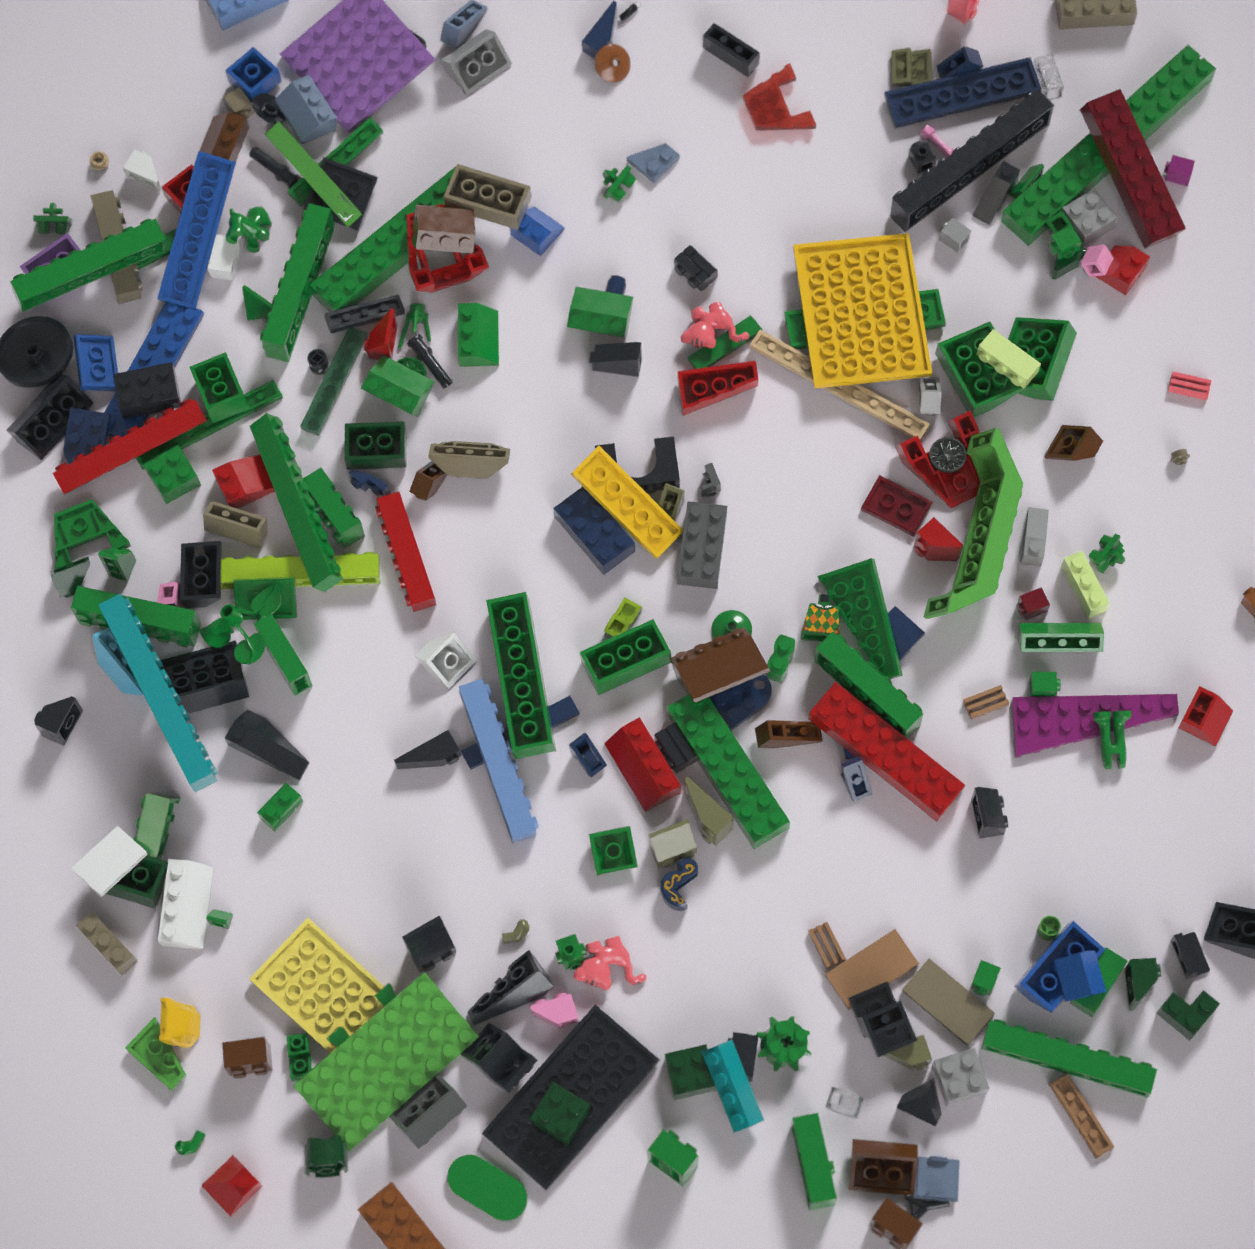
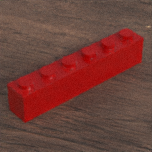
M400 492L376 498L378 506H375L378 518L382 517L384 523L380 524L384 536L388 535L390 540L386 542L389 553L394 552L396 558L392 559L395 571L400 570L401 577H398L401 589H406L407 595H404L407 607L411 606L413 612L435 606L436 600Z

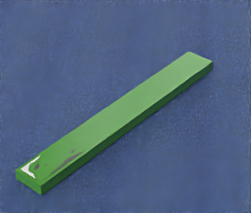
M279 121L265 133L269 140L347 227L362 215Z

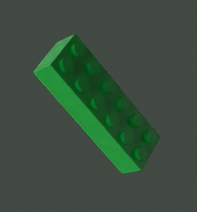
M77 586L71 610L78 622L83 626L90 627L95 625L99 626L102 630L110 628L98 605L118 594ZM122 595L124 599L128 597L137 613L133 616L137 615L145 629V632L142 634L146 633L148 638H156L162 643H169L170 641L185 648L188 646L195 647L201 623L194 610Z
M832 631L816 647L814 662L840 686L908 739L921 726L923 718L921 707L916 703L912 704L907 699V695L901 689L897 690L887 676H882L877 672V668L870 661L866 662L856 648L852 649L846 644L847 641L842 635H837Z

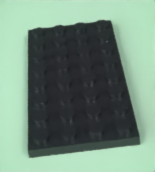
M595 1004L484 1129L482 1135L547 1191L659 1063L660 1059ZM553 1082L590 1104L591 1108L568 1146L533 1125L530 1120Z

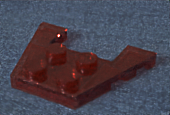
M790 63L785 65L784 69L778 73L772 74L771 78L767 81L761 82L743 95V101L756 131L816 129V123L811 111L791 116L779 86L796 81V76Z

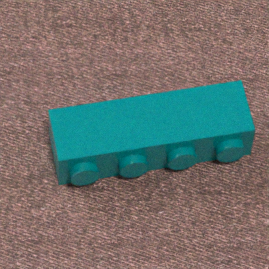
M729 1040L702 1051L733 1132L741 1131L764 1121L733 1041Z

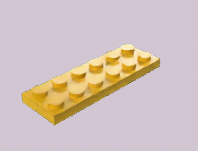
M597 446L571 473L655 559L684 531L600 446Z

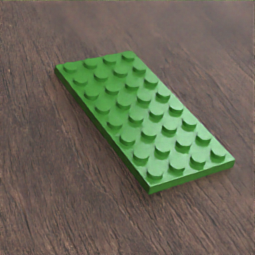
M423 972L297 1081L293 1087L335 1136L342 1137V1141L347 1143V1150L350 1151L469 1047L479 1036L428 975Z

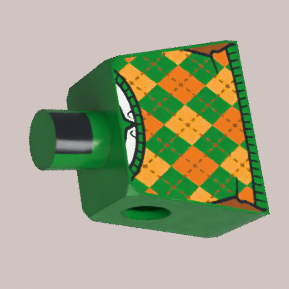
M821 594L818 598V604H809L801 632V640L822 642L832 631L837 635L840 634L838 606L830 605L831 596Z

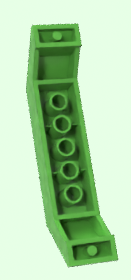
M997 428L971 436L967 454L971 456L980 479V485L953 588L944 595L928 599L923 616L926 619L953 613L995 594L998 589V581L1003 570L1005 554L1008 551V542L1013 531L1012 527L1017 515L1018 503L1022 496L1023 481L1003 436Z

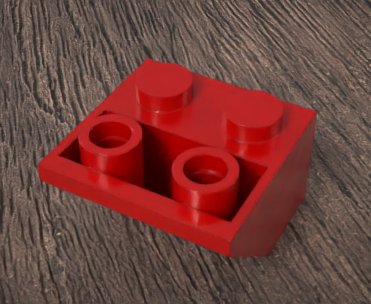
M1199 686L1178 728L1216 747L1233 710L1219 695Z

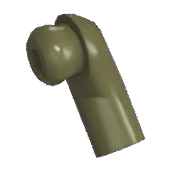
M521 919L517 922L513 932L502 933L503 944L523 941L529 932L530 926L528 922Z

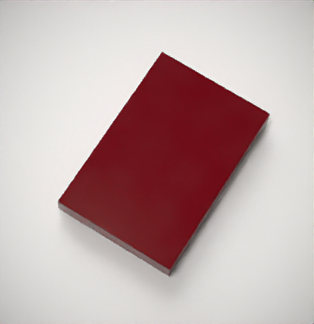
M879 475L861 506V510L914 537L933 501Z

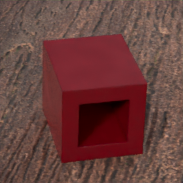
M1042 587L1020 595L1016 607L1019 614L1023 615L1025 620L1048 612L1050 603Z

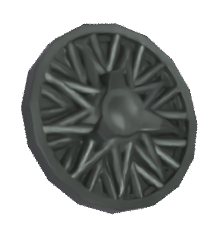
M944 437L932 444L929 451V459L937 470L943 473H952L963 467L967 452L959 440Z

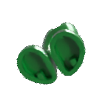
M1131 711L1112 712L1114 744L1111 743L1110 736L1111 712L1092 713L1093 720L1099 725L1101 757L1105 769L1112 768L1111 754H1117L1118 769L1125 768L1127 753L1124 727L1125 722L1132 716Z

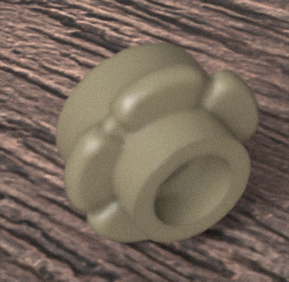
M1186 449L1174 451L1171 453V462H1175L1176 465L1185 464L1188 462L1187 459L1190 457V454L1187 453Z

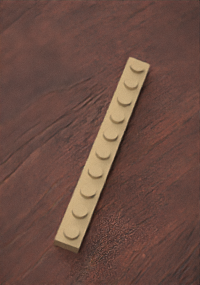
M759 330L750 344L752 350L813 383L809 356ZM859 384L823 388L911 438L918 436L921 441L930 427V423Z

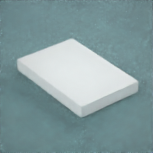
M117 826L71 869L102 897L148 854L147 851Z

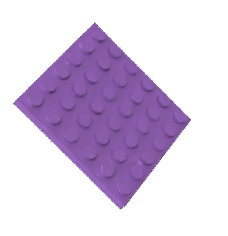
M342 0L280 53L281 57L300 78L310 75L337 117V121L348 134L436 61L432 54L383 0Z

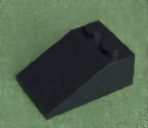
M1216 902L1204 941L1255 959V909Z
M440 916L402 936L407 952L419 973L435 968L436 963L448 961L456 953L455 946Z

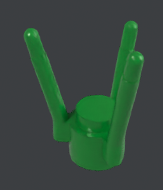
M413 303L410 305V311L407 312L398 344L399 350L402 348L410 320L413 322L412 333H416L417 324L423 320L428 342L431 341L428 313H425V306L423 304Z

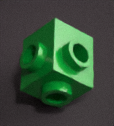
M576 934L556 940L559 951L555 952L558 963H563L566 970H574L581 967L587 952L584 943L579 944Z

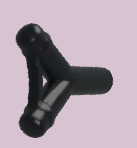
M905 1195V1200L909 1202L911 1207V1215L918 1220L928 1210L950 1207L949 1201H925L914 1198V1195ZM912 1203L919 1206L914 1213Z

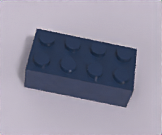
M583 486L553 508L555 519L603 575L635 552V542Z

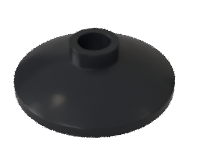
M269 94L255 96L252 106L255 113L261 119L271 124H276L278 121L282 124L286 121L275 103L276 97Z

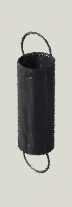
M633 3L618 17L625 21L639 8Z

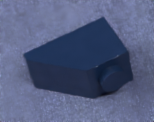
M963 46L936 67L941 79L978 70L984 66L978 50Z

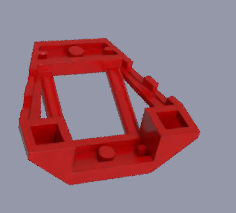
M444 204L436 205L437 207H446ZM415 212L407 214L409 273L416 291L436 292L468 282L489 269L483 250L474 243L473 253L464 255L462 258L460 252H453L455 264L430 271L424 250L415 249L411 244ZM416 253L419 259L421 269H418Z

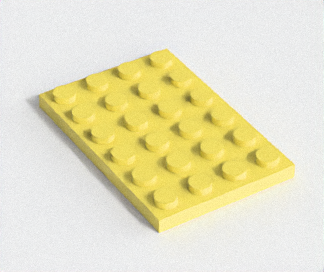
M309 918L249 978L258 989L329 1054L337 1046L328 1042L326 1038L338 1027L341 1026L350 1036L383 1008V1005L374 995L384 986Z

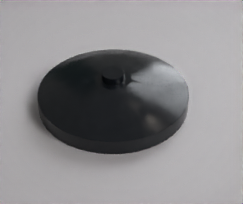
M32 316L16 322L0 338V373L8 382L24 388L39 387L52 382L65 371L71 361L73 341L69 332L62 323L47 316Z

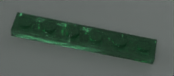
M355 328L347 330L300 425L302 430L317 436L320 435L368 337L366 332Z

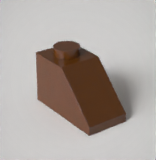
M431 461L416 472L409 492L418 499L427 501L435 495L447 474Z

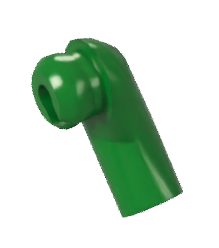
M196 1130L191 1140L177 1141L174 1148L180 1155L195 1153L206 1135Z

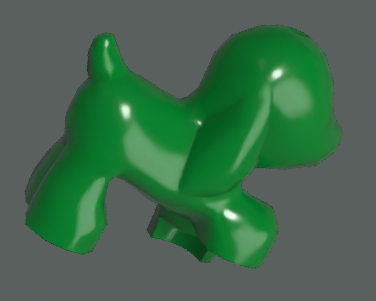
M261 206L249 209L247 217L240 213H236L231 208L229 211V229L226 233V241L230 244H235L239 236H244L247 240L246 249L252 253L259 252L260 244L257 239L268 241L270 237L268 230L271 228L272 222L267 211Z

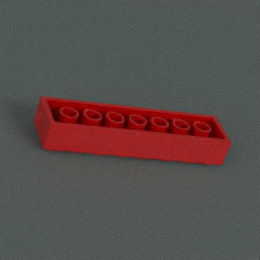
M837 682L829 688L809 712L808 720L856 758L860 756L867 767L936 822L966 786Z

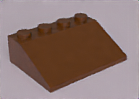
M745 627L737 628L725 636L715 637L708 643L698 644L693 649L679 652L670 658L676 679L694 703L770 672L767 663Z

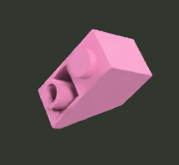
M560 993L555 995L554 999L548 1001L540 999L530 1006L532 1015L557 1028L579 1022L571 994Z

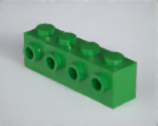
M1019 623L1018 642L1021 652H1103L1104 631L1101 623Z

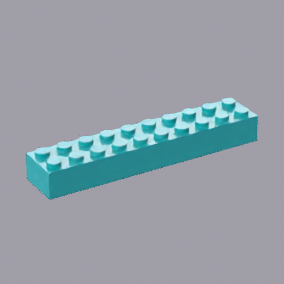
M120 593L99 604L98 606L189 785L196 793L217 782L215 775L218 772L212 761L206 759L209 754L202 742L197 741L200 737L193 724H188V721L191 719L183 705L179 706V703L182 701L174 687H169L172 685V682L166 671L160 669L164 666L156 652L151 651L154 649V646L147 634H142L145 632V629L137 615L133 616L137 613L128 597L124 599Z

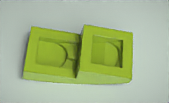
M624 597L615 614L611 616L604 632L614 637L630 630L643 607Z

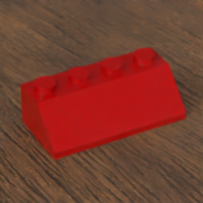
M640 717L622 726L604 743L645 813L681 793L679 781Z

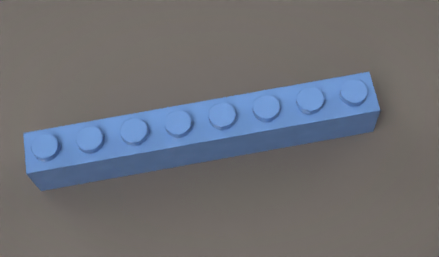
M479 679L459 686L461 700L512 843L536 836V829L539 828L536 817H532L529 810L532 809L529 798L524 797L523 790H525L522 778L518 779L517 763L515 759L511 760L509 752H512L508 740L504 741L502 735L505 733L501 721L498 722L496 718L498 714L497 707L489 699V696H491L489 685H484L483 679Z

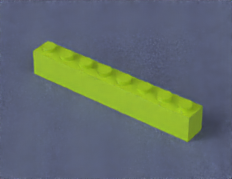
M374 552L334 554L343 580L336 585L380 583L379 554ZM284 555L277 558L274 556H264L263 558L246 556L243 559L225 557L221 561V589H234V579L295 577V587L312 586L301 557Z

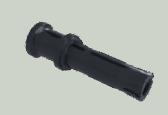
M254 147L250 151L249 157L272 172L276 180L284 182L288 185L289 189L301 179V176L291 172L288 166L277 163L258 147Z
M421 334L413 336L407 342V346L414 350L418 360L425 363L443 389L447 388L446 384L450 386L453 380L450 379L432 355L431 347H427L422 340Z

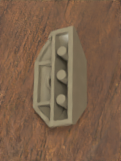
M448 441L431 444L428 458L448 476L483 479L490 478L508 464L510 449L493 443Z

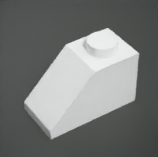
M134 150L123 167L126 177L160 192L161 186L151 156L144 151Z

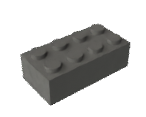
M687 501L678 569V585L718 589L727 520V506Z

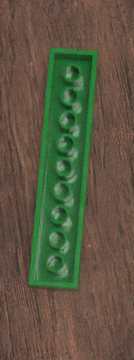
M456 166L309 284L312 295L328 312L357 305L408 264L406 216L415 212L416 205H445L444 194Z

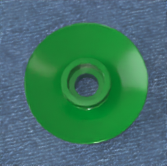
M736 610L720 613L712 623L713 638L731 633L733 630L728 628L731 624L736 626L735 629L745 627L750 635H752V625L749 618Z

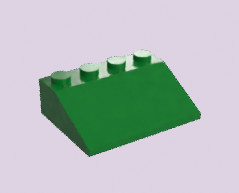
M1015 318L1008 340L1041 363L1038 373L1029 382L1027 388L1018 394L1033 399L1054 400L1077 335L1069 321Z
M990 321L938 343L935 352L966 411L971 410L974 418L989 412L1024 390L1021 386L1013 384L1006 375L998 373L992 365L983 362L977 355L979 345L994 329Z

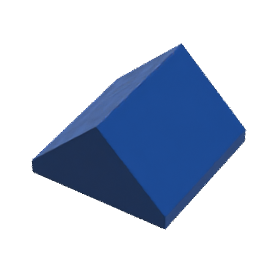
M1095 950L1080 952L1054 960L1065 1002L1106 992Z

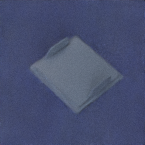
M918 1156L914 1198L958 1202L960 1160H951L940 1156Z

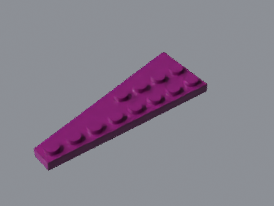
M1177 694L1013 697L1015 758L1030 753L1035 754L1049 748L1054 749L1072 742L1077 743L1099 737V725L1093 720V712H1111L1110 732H1114L1112 712L1131 711L1132 716L1125 722L1124 729L1176 717L1179 714Z

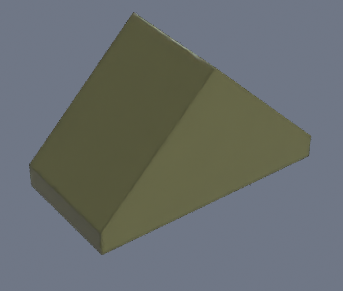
M667 483L664 486L659 506L674 521H676L684 503L685 490Z

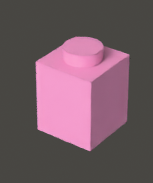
M1105 244L1090 246L1080 264L1089 277L1106 275L1114 258Z

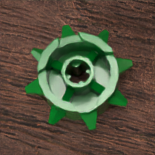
M772 1016L769 1018L770 1028L765 1032L756 1033L761 1039L760 1048L762 1049L758 1053V1057H766L767 1062L773 1065L775 1072L780 1067L790 1066L794 1071H798V1060L803 1056H811V1052L807 1049V1036L810 1032L795 1023L793 1016L788 1021L780 1022ZM782 1040L786 1042L787 1047H783L784 1043H781Z

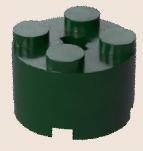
M331 1136L329 1139L323 1140L317 1137L307 1139V1144L304 1145L305 1174L310 1176V1173H315L316 1178H330L340 1176V1171L344 1170V1173L348 1172L347 1143L342 1141L341 1136Z

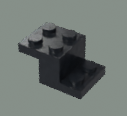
M888 982L847 998L864 1038L869 1037L877 1058L918 1041L902 1002L895 1001Z
M488 1023L478 1034L479 1037L461 1053L465 1060L475 1065L492 1083L508 1093L518 1086L519 1081L526 1073L532 1070L534 1064L538 1061L532 1054L523 1050L508 1033L491 1023Z

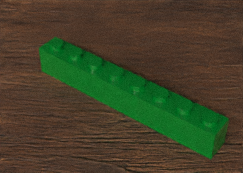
M989 1020L981 1047L983 1050L1065 1074L1068 1073L1075 1077L1147 1098L1152 1092L1157 1069L1152 1068L1150 1063H1135L1126 1056L1114 1057L1105 1050H1090V1047L1085 1044L1078 1043L1073 1045L1064 1038L1057 1037L1053 1039L1047 1037L1048 1035L1043 1032H1028L1027 1028L1015 1025L1011 1027L1002 1020Z

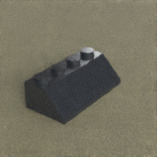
M61 374L47 385L6 431L20 445L42 460L66 434L70 408L88 410L94 402L80 390L79 386L68 375Z

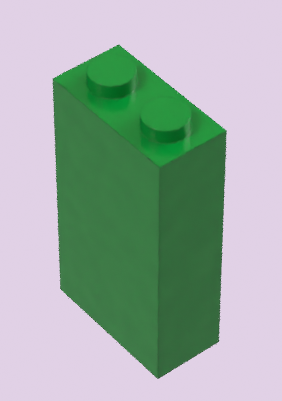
M263 615L258 618L254 623L257 633L263 636L266 650L293 694L296 696L313 686L307 670L273 615Z

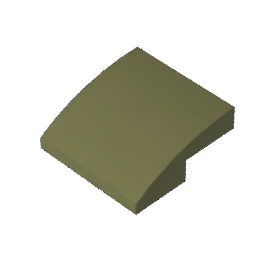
M911 48L892 50V84L894 86L907 87L933 80L931 49L911 51Z

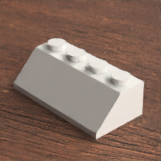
M168 860L158 942L162 947L204 950L207 927L206 917L209 911L213 867L190 860Z

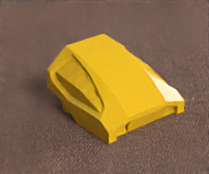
M160 998L161 1021L159 1040L166 1044L183 1048L192 1047L200 1037L201 1015L193 1005H186L171 998Z

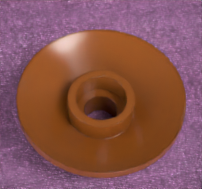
M608 44L597 52L595 69L603 80L612 83L619 82L630 71V57L623 47L617 44ZM614 59L617 60V66L613 64Z

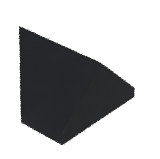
M933 1078L903 1094L896 1108L936 1127L942 1113Z

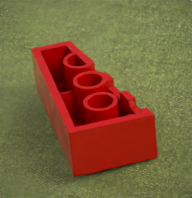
M756 361L678 371L677 382L683 416L757 387L759 378Z

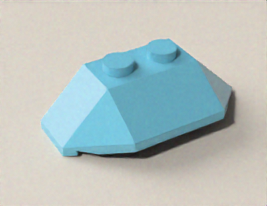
M106 628L93 634V644L100 667L122 693L143 695L111 629Z

